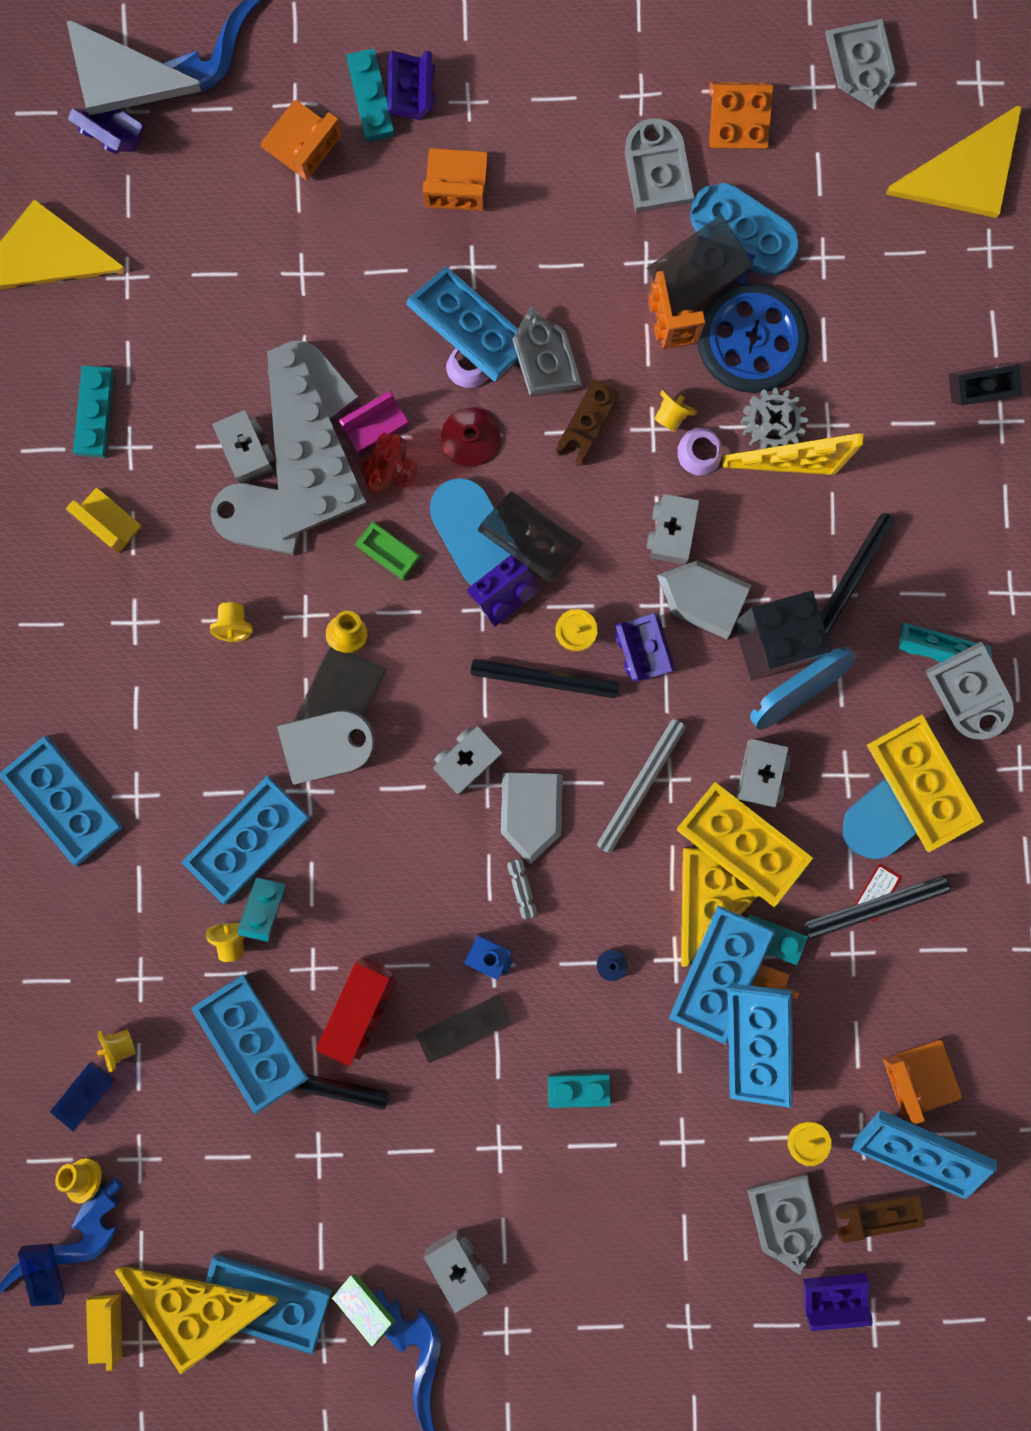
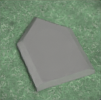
M883 19L826 30L825 35L838 88L874 109L896 75Z
M531 306L512 339L529 396H543L581 388L582 382L566 331L559 325H553L540 316L541 313Z
M697 560L657 575L673 616L727 640L750 591V584Z
M502 773L501 834L529 864L535 861L561 836L563 774Z
M798 1174L747 1188L762 1251L801 1275L814 1248H817L823 1238L808 1175Z

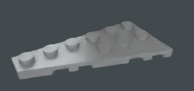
M295 340L267 351L283 540L367 505Z

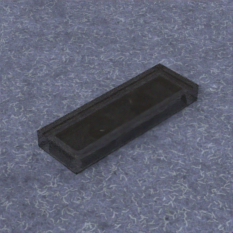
M497 994L417 1033L416 1037L428 1062L431 1063L512 1023V1020L500 995Z

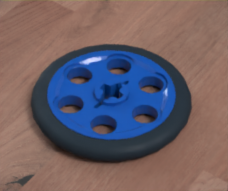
M763 284L737 285L720 293L704 310L705 324L699 341H697L699 354L708 371L725 386L740 392L759 393L764 389L770 391L784 385L795 376L803 365L809 344L807 322L801 309L782 291ZM742 303L751 306L753 313L749 317H741L737 313L736 307ZM770 310L777 311L781 315V322L770 324L765 318L766 312ZM755 323H757L756 337L761 340H757L753 344L751 353H749L751 343H749L750 338L746 336L753 332ZM726 324L732 329V335L728 338L719 337L716 327ZM778 338H784L789 342L790 349L786 352H779L774 347V341ZM736 352L741 358L740 364L737 366L728 365L724 358L725 354ZM757 359L766 360L769 363V371L766 373L757 372L753 365L754 361Z

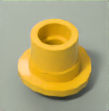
M664 390L661 391L660 394L664 399L654 419L666 428L676 432L682 421L688 415L695 416L697 410L682 403L685 399L683 395L680 394L676 400Z
M235 602L220 604L218 606V619L216 623L210 625V633L219 640L226 642H239L249 638L252 634V625L245 620L244 606Z
M573 609L563 613L555 627L556 638L565 649L571 651H583L589 648L595 642L598 633L594 617L581 609Z
M353 611L340 612L328 623L325 632L326 641L329 646L343 653L359 651L365 646L368 637L364 622Z
M223 923L207 929V941L216 946L220 961L232 962L241 959L245 955L243 943L245 936L238 935L240 923Z
M128 1029L104 1035L102 1030L97 1031L99 1041L103 1047L102 1050L97 1051L98 1057L105 1056L109 1072L116 1071V1064L121 1062V1060L136 1054Z
M805 1121L791 1129L788 1135L787 1146L790 1154L798 1163L805 1166H816L828 1157L831 1150V1137L821 1124Z
M87 1158L80 1159L73 1164H65L57 1172L55 1179L56 1187L59 1191L66 1192L72 1202L78 1204L87 1203L95 1196L99 1189L102 1177L101 1166L97 1161Z

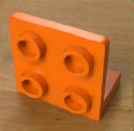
M710 82L709 95L712 96L709 146L711 148L766 149L769 140L773 85L768 82Z
M294 100L262 140L261 147L307 181L342 137L339 120L330 112L322 119L299 101Z
M430 148L428 152L426 181H423L425 207L483 211L487 153L482 151Z
M663 271L657 272L654 283H651V294H648L650 312H655L657 322L654 323L656 340H661L663 350L697 344L705 324L703 311L694 313L693 310H684L677 313L676 316H672Z
M935 1040L882 1058L901 1114L909 1123L915 1125L924 1122L923 1112L961 1100L962 1096L941 1040Z

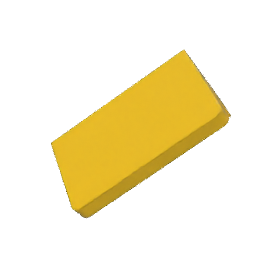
M98 488L94 489L81 505L73 500L66 507L68 512L118 553L141 529V525Z
M121 1294L89 1296L86 1300L88 1364L106 1363V1371H113L123 1358Z

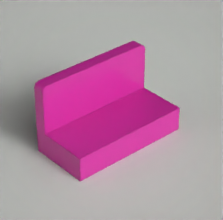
M392 391L386 392L339 420L344 433L358 455L409 426L407 419L396 403Z

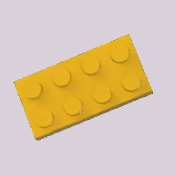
M918 715L866 744L927 852L937 849L984 822L923 715Z
M716 782L713 783L677 828L679 833L773 907L779 903L813 859V857Z

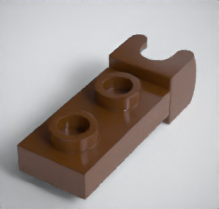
M593 379L558 442L556 454L562 456L566 449L575 448L578 451L576 464L578 466L583 465L620 392Z
M917 1192L858 1203L848 1202L832 1207L833 1212L836 1213L839 1219H849L847 1226L837 1229L838 1238L845 1243L864 1240L865 1237L926 1227L920 1195Z

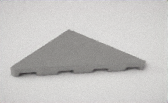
M71 20L66 21L88 116L201 92L198 80Z

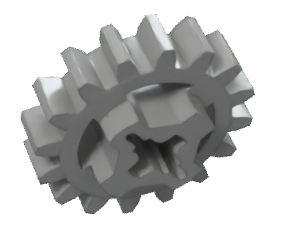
M774 388L771 395H768L764 389L759 394L760 399L756 396L750 399L751 406L746 405L743 413L747 416L741 420L742 425L748 426L742 433L743 436H752L749 443L750 446L758 443L760 444V450L766 447L772 448L799 443L797 437H803L806 431L801 427L807 424L808 419L801 417L806 408H798L796 406L800 399L798 396L790 400L788 398V390L783 395H779L778 389ZM755 414H757L756 418L760 421L758 429L755 424ZM790 414L793 419V429L791 428L792 425L789 423ZM775 418L779 420V423L774 425L769 422ZM766 437H776L778 440L769 439Z

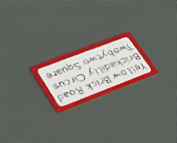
M878 864L854 905L893 893L901 876ZM878 917L871 919V921L876 922Z

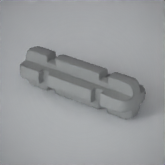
M521 859L508 862L507 867L509 874L513 877L511 881L517 903L521 905L519 907L521 917L523 919L533 918L537 916V909L535 903H532L533 895L528 877L524 875V871H526L524 863Z

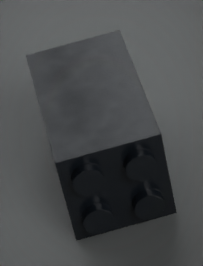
M813 590L751 607L734 624L751 680L808 665L831 652Z

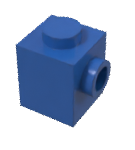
M478 933L464 964L498 980L500 974L507 975L514 959L509 957L511 949Z

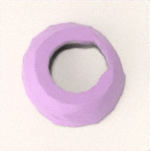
M455 348L446 364L449 378L455 384L464 388H475L483 385L489 377L479 368L472 371L462 369L455 359L460 351Z
M694 428L686 432L678 445L680 465L695 476L714 472L719 467L721 461L722 442L715 432L707 428ZM698 438L709 439L717 446L715 458L708 460L698 459L692 451L693 442Z

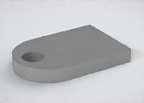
M658 118L647 119L635 125L629 132L625 145V159L635 213L693 203L694 193L685 145L680 131L672 123ZM648 130H655L660 138L656 141H649L644 137V133Z
M295 341L330 422H332L355 404L359 398L316 346L305 341Z
M238 483L227 486L217 494L211 506V520L216 531L224 539L234 544L295 556L299 534L286 540L282 538L278 490ZM224 504H232L235 507L233 516L228 519L221 518L219 514L220 508Z
M982 642L925 670L954 726L963 735L972 739L992 738L1004 731L1011 722L1014 712L1012 698ZM985 715H993L996 717V721L993 726L983 728L979 725L981 718Z
M338 710L277 726L293 785L355 770L370 758L375 746L374 731L370 723L359 713L350 710ZM354 729L362 730L365 733L366 741L364 745H356L352 742L351 732Z

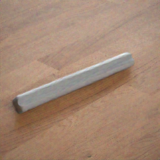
M676 719L670 721L599 839L597 846L606 853L613 851L685 731L686 726Z

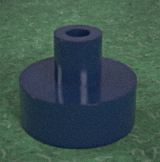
M608 949L598 956L596 968L600 976L605 980L616 981L625 975L627 961L621 952ZM615 964L614 968H610V965Z

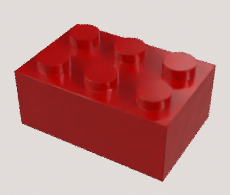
M363 957L357 960L315 1051L348 1066L352 1064L354 1059L360 1061L371 1038L366 1036L368 1030L374 1031L384 1011L379 1008L381 1001L387 1002L396 985V981L392 980L395 972Z

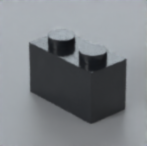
M1007 362L949 373L951 403L963 406L1022 395L1020 364Z

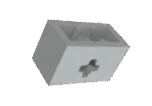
M243 410L212 424L234 476L239 483L246 484L274 471L270 462L274 461L275 458L268 443L262 445L258 435L263 434V431L256 416L250 418L246 410ZM248 442L250 450L244 452L243 443Z
M663 494L660 503H654L652 520L657 521L655 532L649 531L646 549L651 550V559L683 565L687 563L699 500ZM669 523L674 524V529L676 530L674 535L668 534L669 529L667 527Z
M478 726L474 730L470 727L465 729L456 738L459 742L458 745L451 751L445 748L434 759L437 764L433 769L457 795H460L503 755L499 748ZM462 751L466 754L472 751L474 754L471 757L473 761L471 766L467 764L460 766L458 764L461 761L459 754Z
M754 739L748 740L735 798L739 801L766 807H776L777 802L781 803L785 785L781 784L783 772H788L791 762V755H787L788 747ZM766 766V772L770 773L771 777L762 782L763 777L758 775V771Z
M458 1229L427 1247L424 1253L426 1263L455 1313L487 1295L488 1282L490 1281V1276L482 1263L477 1265L472 1256L475 1251L467 1236L462 1237ZM457 1264L459 1268L465 1267L464 1273L461 1274L459 1270L453 1271L454 1265Z

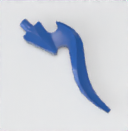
M243 0L231 12L222 27L210 60L201 61L198 51H193L162 64L198 80L201 92L215 87L225 77L230 68L235 43L243 22L250 12L263 0Z
M114 1177L106 1186L100 1183L95 1196L89 1202L82 1205L72 1224V1228L82 1231L84 1236L82 1241L38 1249L24 1256L10 1269L1 1281L0 1294L19 1277L35 1269L59 1264L87 1262L102 1254L110 1245L118 1228V1225L112 1228L107 1227L103 1222V1216L119 1203L114 1195L123 1187L121 1180Z
M379 1290L374 1295L396 1320L385 1336L402 1353H404L407 1346L412 1344L418 1346L420 1350L413 1388L414 1411L423 1431H435L430 1411V1398L441 1347L438 1330L430 1317L420 1308H418V1317L415 1320L407 1321L404 1319L399 1300L396 1299L388 1302L384 1291Z

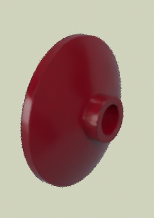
M464 408L454 412L445 421L441 432V442L445 453L452 461L462 466L475 467L488 462L495 455L500 444V430L496 421L489 413L478 408ZM473 430L476 435L474 438L468 439L465 437V432Z

